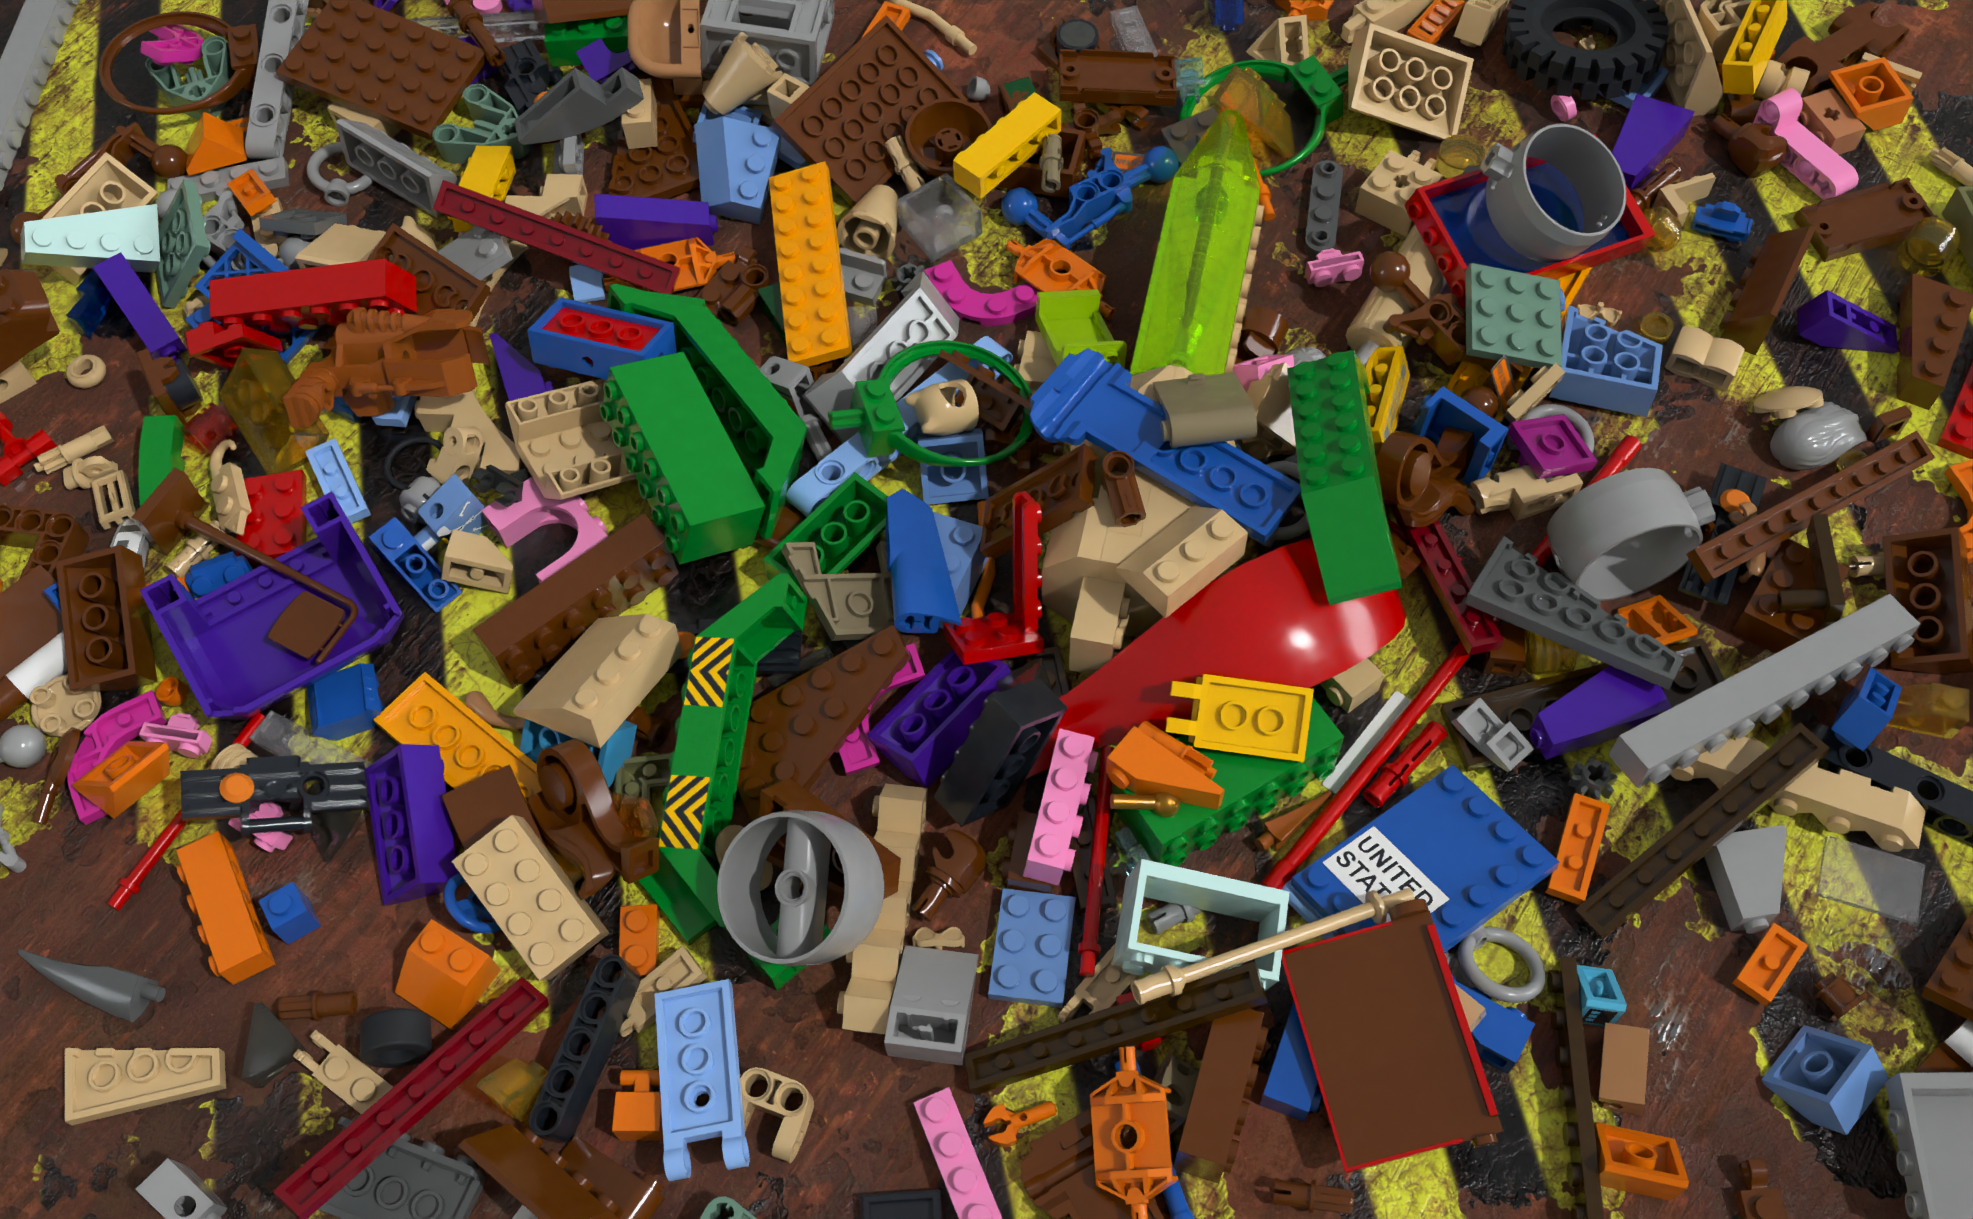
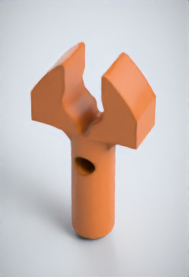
M1052 1101L1018 1113L1007 1111L1004 1103L995 1106L987 1114L983 1123L984 1128L997 1122L1009 1125L1003 1133L989 1136V1142L1004 1148L1016 1145V1135L1020 1128L1055 1116L1057 1109Z

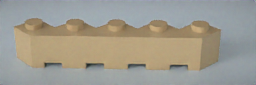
M1736 737L1734 739L1730 738L1715 753L1710 754L1706 751L1700 754L1699 758L1687 768L1682 769L1678 766L1672 769L1670 774L1675 779L1690 781L1694 778H1709L1720 789L1766 751V744L1747 737L1740 739ZM1818 762L1768 803L1777 814L1793 816L1796 813H1813L1829 832L1845 834L1849 831H1866L1882 850L1898 852L1902 849H1919L1926 812L1910 791L1894 786L1891 792L1871 786V778L1844 769H1840L1838 774L1818 768Z
M885 783L881 794L874 797L872 815L873 817H878L877 832L874 839L901 858L898 892L883 899L880 915L868 937L856 949L846 954V962L852 963V974L846 991H840L838 997L837 1013L843 1014L842 1029L886 1034L890 1005L904 952L905 930L908 931L912 907L913 882H916L920 858L919 844L921 835L924 833L928 788Z

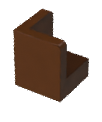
M1494 621L1504 642L1501 649L1486 653L1483 659V673L1518 677L1526 662L1525 629L1511 623Z

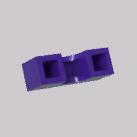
M601 38L576 51L590 78L599 84L604 83L621 67L631 74L639 70L631 60L628 49L622 53L611 52Z

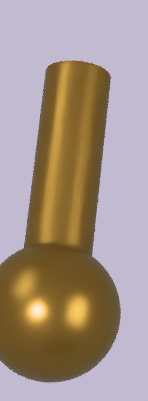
M1157 792L1153 795L1111 794L1110 796L1111 809L1153 810L1155 814L1165 818L1175 815L1181 804L1177 796L1165 792Z

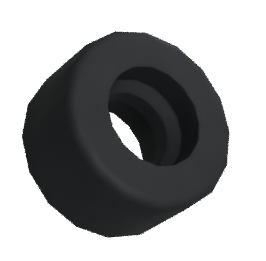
M407 1008L389 1009L371 1014L361 1021L360 1059L367 1065L379 1068L404 1067L419 1063L431 1054V1018L425 1012Z

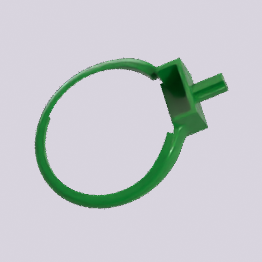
M1314 55L1294 65L1272 60H1246L1223 66L1205 76L1192 88L1182 105L1179 121L1191 117L1195 105L1203 94L1214 85L1228 78L1248 75L1263 77L1284 84L1287 80L1291 81L1295 90L1302 88L1316 108H1319V115L1315 117L1314 129L1310 139L1297 155L1278 166L1259 171L1261 177L1279 173L1294 166L1311 154L1324 136L1325 125L1343 116V92L1339 87L1348 83V64L1329 74ZM1239 171L1238 178H1248L1246 171Z
M949 340L928 341L907 347L894 355L883 367L878 379L855 382L850 409L828 412V425L832 430L857 427L867 457L890 455L896 449L905 456L927 465L944 467L981 466L1000 461L1023 446L1034 427L1030 421V409L1024 406L1020 432L1014 441L1002 451L981 458L949 457L919 446L902 433V431H905V426L890 388L893 380L910 363L926 356L939 354L941 349L949 354H952L955 349L963 355L995 369L1009 382L1021 388L1018 395L1027 399L1029 394L1032 395V392L1021 374L1011 364L991 351L965 342Z

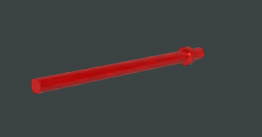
M261 713L253 716L232 744H242L247 748L268 719ZM182 809L174 816L127 878L122 877L118 882L120 887L106 904L120 911L132 894L137 895L141 890L139 885L190 821H182Z
M1103 746L1101 748L1083 941L1078 944V953L1081 955L1079 974L1084 977L1094 976L1096 956L1100 955L1101 946L1097 942L1110 814V796L1112 792V781L1106 773L1107 757L1115 749L1111 746Z

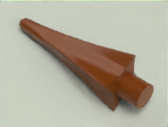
M1326 791L1301 807L1265 822L1264 831L1260 833L1261 836L1255 839L1257 848L1260 851H1265L1272 846L1275 852H1277L1312 814L1333 797L1332 791Z

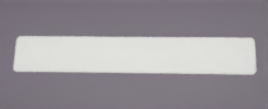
M1395 691L1335 766L1334 772L1324 780L1323 786L1336 793L1411 702V699Z

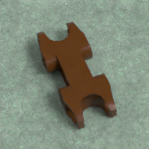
M1866 2L1851 7L1840 14L1828 29L1830 36L1818 43L1808 36H1804L1793 42L1776 61L1784 63L1787 70H1790L1792 67H1798L1810 71L1807 83L1801 94L1802 98L1831 88L1836 91L1837 88L1828 76L1830 71L1852 66L1862 59L1865 52L1887 59L1904 41L1910 29L1902 24L1891 27L1876 24L1872 19L1875 17V12L1879 6L1874 2Z

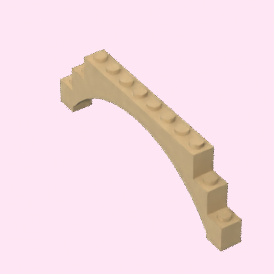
M547 174L545 185L540 187V196L507 195L505 203L548 219L554 217L557 212L564 215L565 211H569L572 216H576L577 212L584 216L588 192L582 175ZM459 232L458 237L466 232ZM506 238L513 260L481 280V282L490 287V292L504 272L530 246ZM485 302L469 326L476 327ZM475 390L451 397L420 396V400L416 401L414 408L415 416L420 420L425 432H446L450 427L474 426L479 429L483 437V446L477 460V469H486V466L491 464L503 472L511 474L526 468L517 452L515 443L503 434L483 411L476 398Z

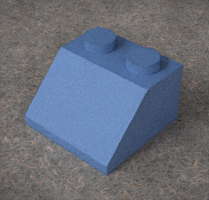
M974 428L971 431L942 437L925 433L917 434L918 445L929 451L955 458L972 459L985 457L981 428ZM920 463L924 503L927 505L989 498L986 465L944 467Z
M1803 1025L1761 1080L1767 1088L1811 1123L1847 1135L1889 1077L1873 1046Z

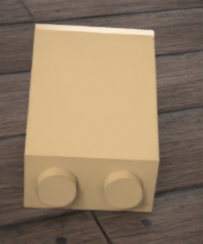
M335 223L301 250L295 259L300 269L367 261L386 232Z

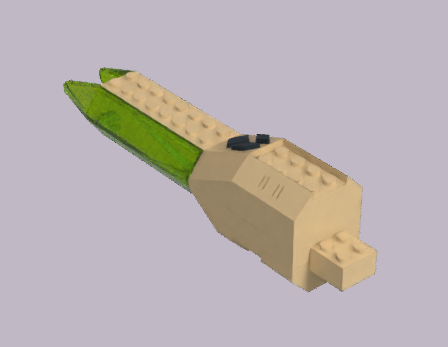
M1226 109L1214 119L1173 177L1129 371L1132 375L1130 387L1160 405L1161 403L1153 389V382L1188 378V375L1204 373L1205 376L1233 372L1238 350L1236 348L1240 341L1242 321L1247 304L1246 298L1252 274L1246 273H1252L1257 250H1251V248H1257L1261 227L1255 226V224L1261 225L1264 206L1258 205L1260 185L1245 121L1236 110ZM1085 439L1080 445H1071L1070 451L1082 444H1086L1098 456V460L1095 461V487H1093L1092 495L1094 506L1081 513L1072 512L1074 518L1051 530L1042 567V604L1073 624L1070 635L1069 670L1093 674L1123 650V635L1139 637L1163 618L1148 601L1115 571L1116 567L1193 506L1199 505L1134 468L1146 518L1133 526L1123 527L1115 525L1107 493L1101 485L1102 462L1108 452ZM1237 440L1225 441L1230 445L1236 447L1237 449L1241 450V446L1237 444ZM1113 471V472H1111V473L1114 474V475H1123V474H1124L1123 472H1120V471ZM1231 566L1227 568L1224 572H1222L1214 580L1230 572Z

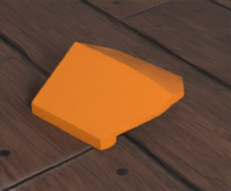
M1661 595L1618 609V614L1628 620L1627 627L1639 635L1649 634L1663 645L1698 634V629Z

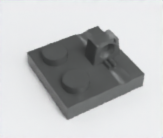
M1214 107L1161 129V137L1166 146L1176 153L1179 168L1185 178L1200 172L1203 160L1224 162L1239 156V147Z
M291 208L260 217L259 222L260 230L273 231L274 236L284 237L296 233L300 234L302 239L314 241L335 223L347 225L346 213Z

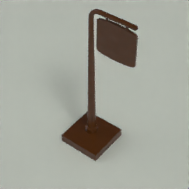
M174 467L131 518L156 551L166 556L191 529L348 605L351 608V614L345 623L341 624L345 616L343 609L304 591L290 603L270 630L269 640L306 659H311L319 650L322 651L315 660L317 664H321L355 621L358 615L356 603L200 520V516L208 506L186 473ZM341 627L338 630V632L334 635V637L331 639V641L327 644V646L325 648H322L331 638V636L334 634L337 628Z

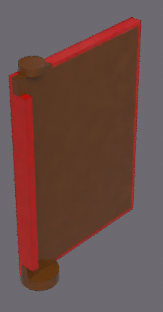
M1414 899L1391 907L1388 910L1391 918L1389 922L1282 951V963L1345 1174L1472 1141L1474 1148L1488 1146L1498 1142L1495 1134L1503 1132L1446 956L1425 899Z

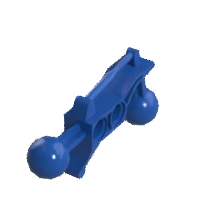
M1166 146L1152 147L1145 153L1141 165L1122 173L1112 160V149L1103 148L1101 150V158L1095 165V169L1087 172V179L1069 187V210L1055 222H1052L1038 211V201L1033 192L1021 187L1009 190L1004 195L1001 211L1009 223L1018 226L1027 224L1044 239L1055 240L1062 247L1069 250L1072 243L1091 230L1097 229L1122 211L1130 212L1133 202L1131 188L1147 180L1155 183H1166L1175 177L1179 169L1178 157L1172 149ZM1090 222V224H1089L1088 226H1086L1085 228H1083L1086 223Z

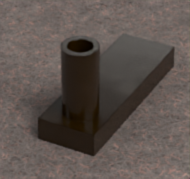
M1812 514L1806 535L1817 588L1778 590L1777 605L1779 611L1821 609L1824 622H1837L1840 620L1846 603L1827 514Z

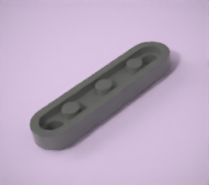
M1330 160L1320 161L1314 166L1311 180L1304 250L1310 257L1315 259L1322 250L1335 248L1343 169L1338 163Z

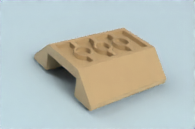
M600 378L506 402L505 407L517 452L544 498L562 500L636 479L634 473L631 474L627 469L625 455L621 447L618 448L614 443L609 423L604 422L600 414V403L603 402L604 382H607V380Z

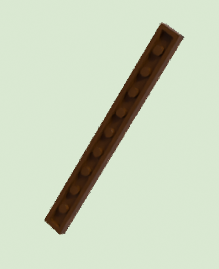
M1915 431L1702 544L1686 555L1706 584L1807 529L1812 514H1827L1829 517L1935 459V456L1918 431Z

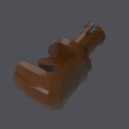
M1722 113L1713 120L1710 126L1712 131L1717 132L1729 141L1727 146V152L1730 153L1729 157L1747 176L1756 178L1768 173L1779 165L1787 155L1788 141L1782 136L1769 135L1772 129L1771 125L1749 122L1741 127L1728 118L1726 114Z
M948 829L945 833L946 842L954 850L951 858H943L937 848H933L935 867L928 866L924 872L928 878L929 885L911 907L912 911L922 918L924 915V920L928 922L932 920V917L947 896L960 898L962 894H965L984 872L987 861L984 848L976 840L961 831Z

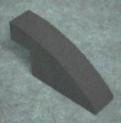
M621 67L604 83L599 84L577 68H574L514 121L519 142L524 145L556 141L593 130L614 120L644 99L639 79Z

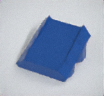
M360 663L334 672L307 687L313 736L338 741L375 727L376 723L373 719L381 714L385 709V705L378 695L379 681L373 664Z

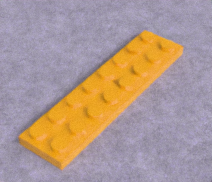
M824 161L769 177L787 356L789 361L807 367L846 357L853 353L829 168Z
M426 672L388 705L380 715L373 719L377 726L398 744L439 745L440 756L444 762V782L452 790L510 764L527 804L526 798L542 791L538 781L537 764ZM546 844L550 854L573 885H575L583 877L581 872L570 861L554 852Z

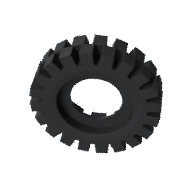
M1514 0L1508 12L1502 43V54L1506 55L1505 62L1510 69L1517 68L1516 76L1524 82L1535 78L1533 87L1544 92L1553 85H1557L1555 94L1557 96L1570 97L1573 89H1578L1580 99L1596 100L1597 91L1600 90L1605 99L1620 97L1621 89L1628 94L1640 89L1641 83L1647 85L1654 78L1655 72L1658 73L1662 62L1670 26H1667L1668 19L1665 12H1659L1660 6L1654 0ZM1581 25L1592 26L1591 30L1606 35L1613 33L1617 36V42L1614 46L1605 50L1572 48L1557 42L1553 36V29L1557 26H1561V29L1580 28Z

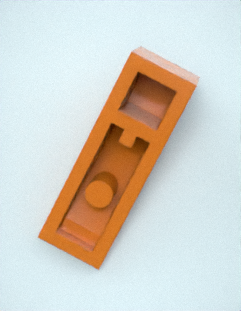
M1135 726L1107 757L1106 773L1109 779L1119 788H1128L1138 795H1153L1158 792L1170 793L1180 799V803L1218 810L1222 805L1225 789Z

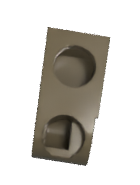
M1169 1053L1162 1061L1154 1078L1155 1082L1171 1089V1093H1166L1169 1135L1186 1120L1199 1073L1197 1068L1184 1062L1172 1053Z

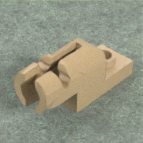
M1524 465L1506 472L1495 473L1493 480L1490 477H1484L1470 483L1472 488L1468 489V493L1476 501L1475 511L1481 515L1509 508L1515 520L1518 521L1562 506L1568 499L1580 491L1583 482L1577 473L1565 477L1562 475L1556 476L1546 482L1544 478L1538 479L1529 465Z

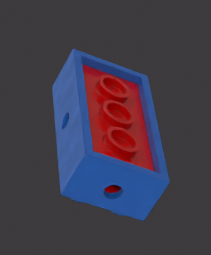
M561 297L527 330L534 363L605 380L608 377L609 367L677 353L673 322Z

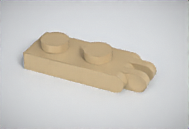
M684 946L680 947L640 981L638 990L619 1031L621 1037L629 1035L634 1030L638 1033L642 1032L656 1021L655 993L699 985L708 977Z

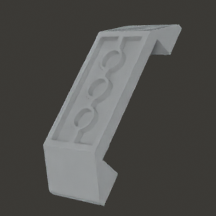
M923 271L919 272L901 291L905 298L835 372L822 374L802 395L828 427V412L850 409L855 382L878 379L886 363L894 355L907 347L928 341H953L958 336L960 318ZM938 354L926 356L910 363L897 375L890 385L895 402L903 396L939 356ZM857 427L837 430L830 429L841 443L846 442L859 432Z

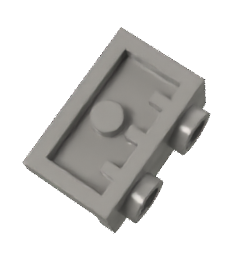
M578 134L560 139V142L554 144L553 174H578L583 176L584 142L582 135Z
M839 248L845 298L874 307L887 282L885 261L873 255L868 256L847 248Z

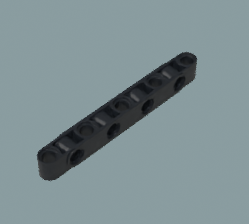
M1816 723L1806 726L1807 729L1829 747L1828 754L1819 760L1818 768L1838 774L1840 769H1844L1871 778V786L1891 792L1894 786L1910 791L1926 811L1924 825L1973 847V791L1870 744L1864 751L1856 746L1849 747L1839 741L1835 736L1836 732L1828 726Z

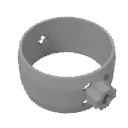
M1569 124L1549 125L1530 133L1511 149L1495 143L1489 148L1487 155L1481 162L1479 171L1489 177L1486 185V204L1493 225L1511 248L1531 260L1554 263L1579 255L1603 239L1618 223L1624 212L1626 185L1617 160L1601 140L1580 127ZM1527 156L1538 158L1551 164L1570 181L1582 205L1584 214L1583 233L1570 230L1558 224L1540 207L1532 194L1527 180Z
M1638 468L1608 476L1576 493L1554 513L1547 526V535L1555 563L1561 574L1597 600L1606 601L1638 593L1656 585L1680 570L1690 561L1686 554L1702 544L1703 535L1700 526L1715 521L1716 514L1706 490H1702L1700 486L1683 492L1667 472L1656 468Z

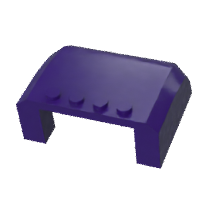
M332 491L300 507L317 537L275 558V560L354 601L358 607V615L355 621L321 664H317L315 660L322 651L319 650L311 659H306L269 640L270 630L290 603L304 591L343 609L345 616L341 624H344L350 616L351 608L265 565L196 600L173 574L140 589L146 604L208 718L247 720L390 643L405 617ZM341 627L337 628V630L334 632V634L322 648H325L327 646V644L331 641V639L334 637V635L338 632V630Z

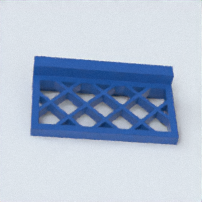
M240 228L232 236L236 241L197 282L195 287L210 299V291L207 289L210 285V280L288 271L290 269ZM239 253H242L246 257V269L231 271V261ZM253 263H254L258 268L253 269ZM320 324L317 329L312 330L295 327L290 328V331L287 333L263 332L277 338V335L292 334V345L284 353L279 352L275 354L288 364L324 324Z

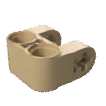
M750 1068L740 1078L745 1131L755 1108L782 1118L783 1121L773 1144L772 1156L792 1163L800 1149L814 1108L813 1097L805 1086L798 1081L763 1068ZM758 1080H766L768 1083L766 1092L760 1097H751L750 1090L753 1083ZM791 1094H803V1103L800 1108L794 1111L786 1110L785 1103Z

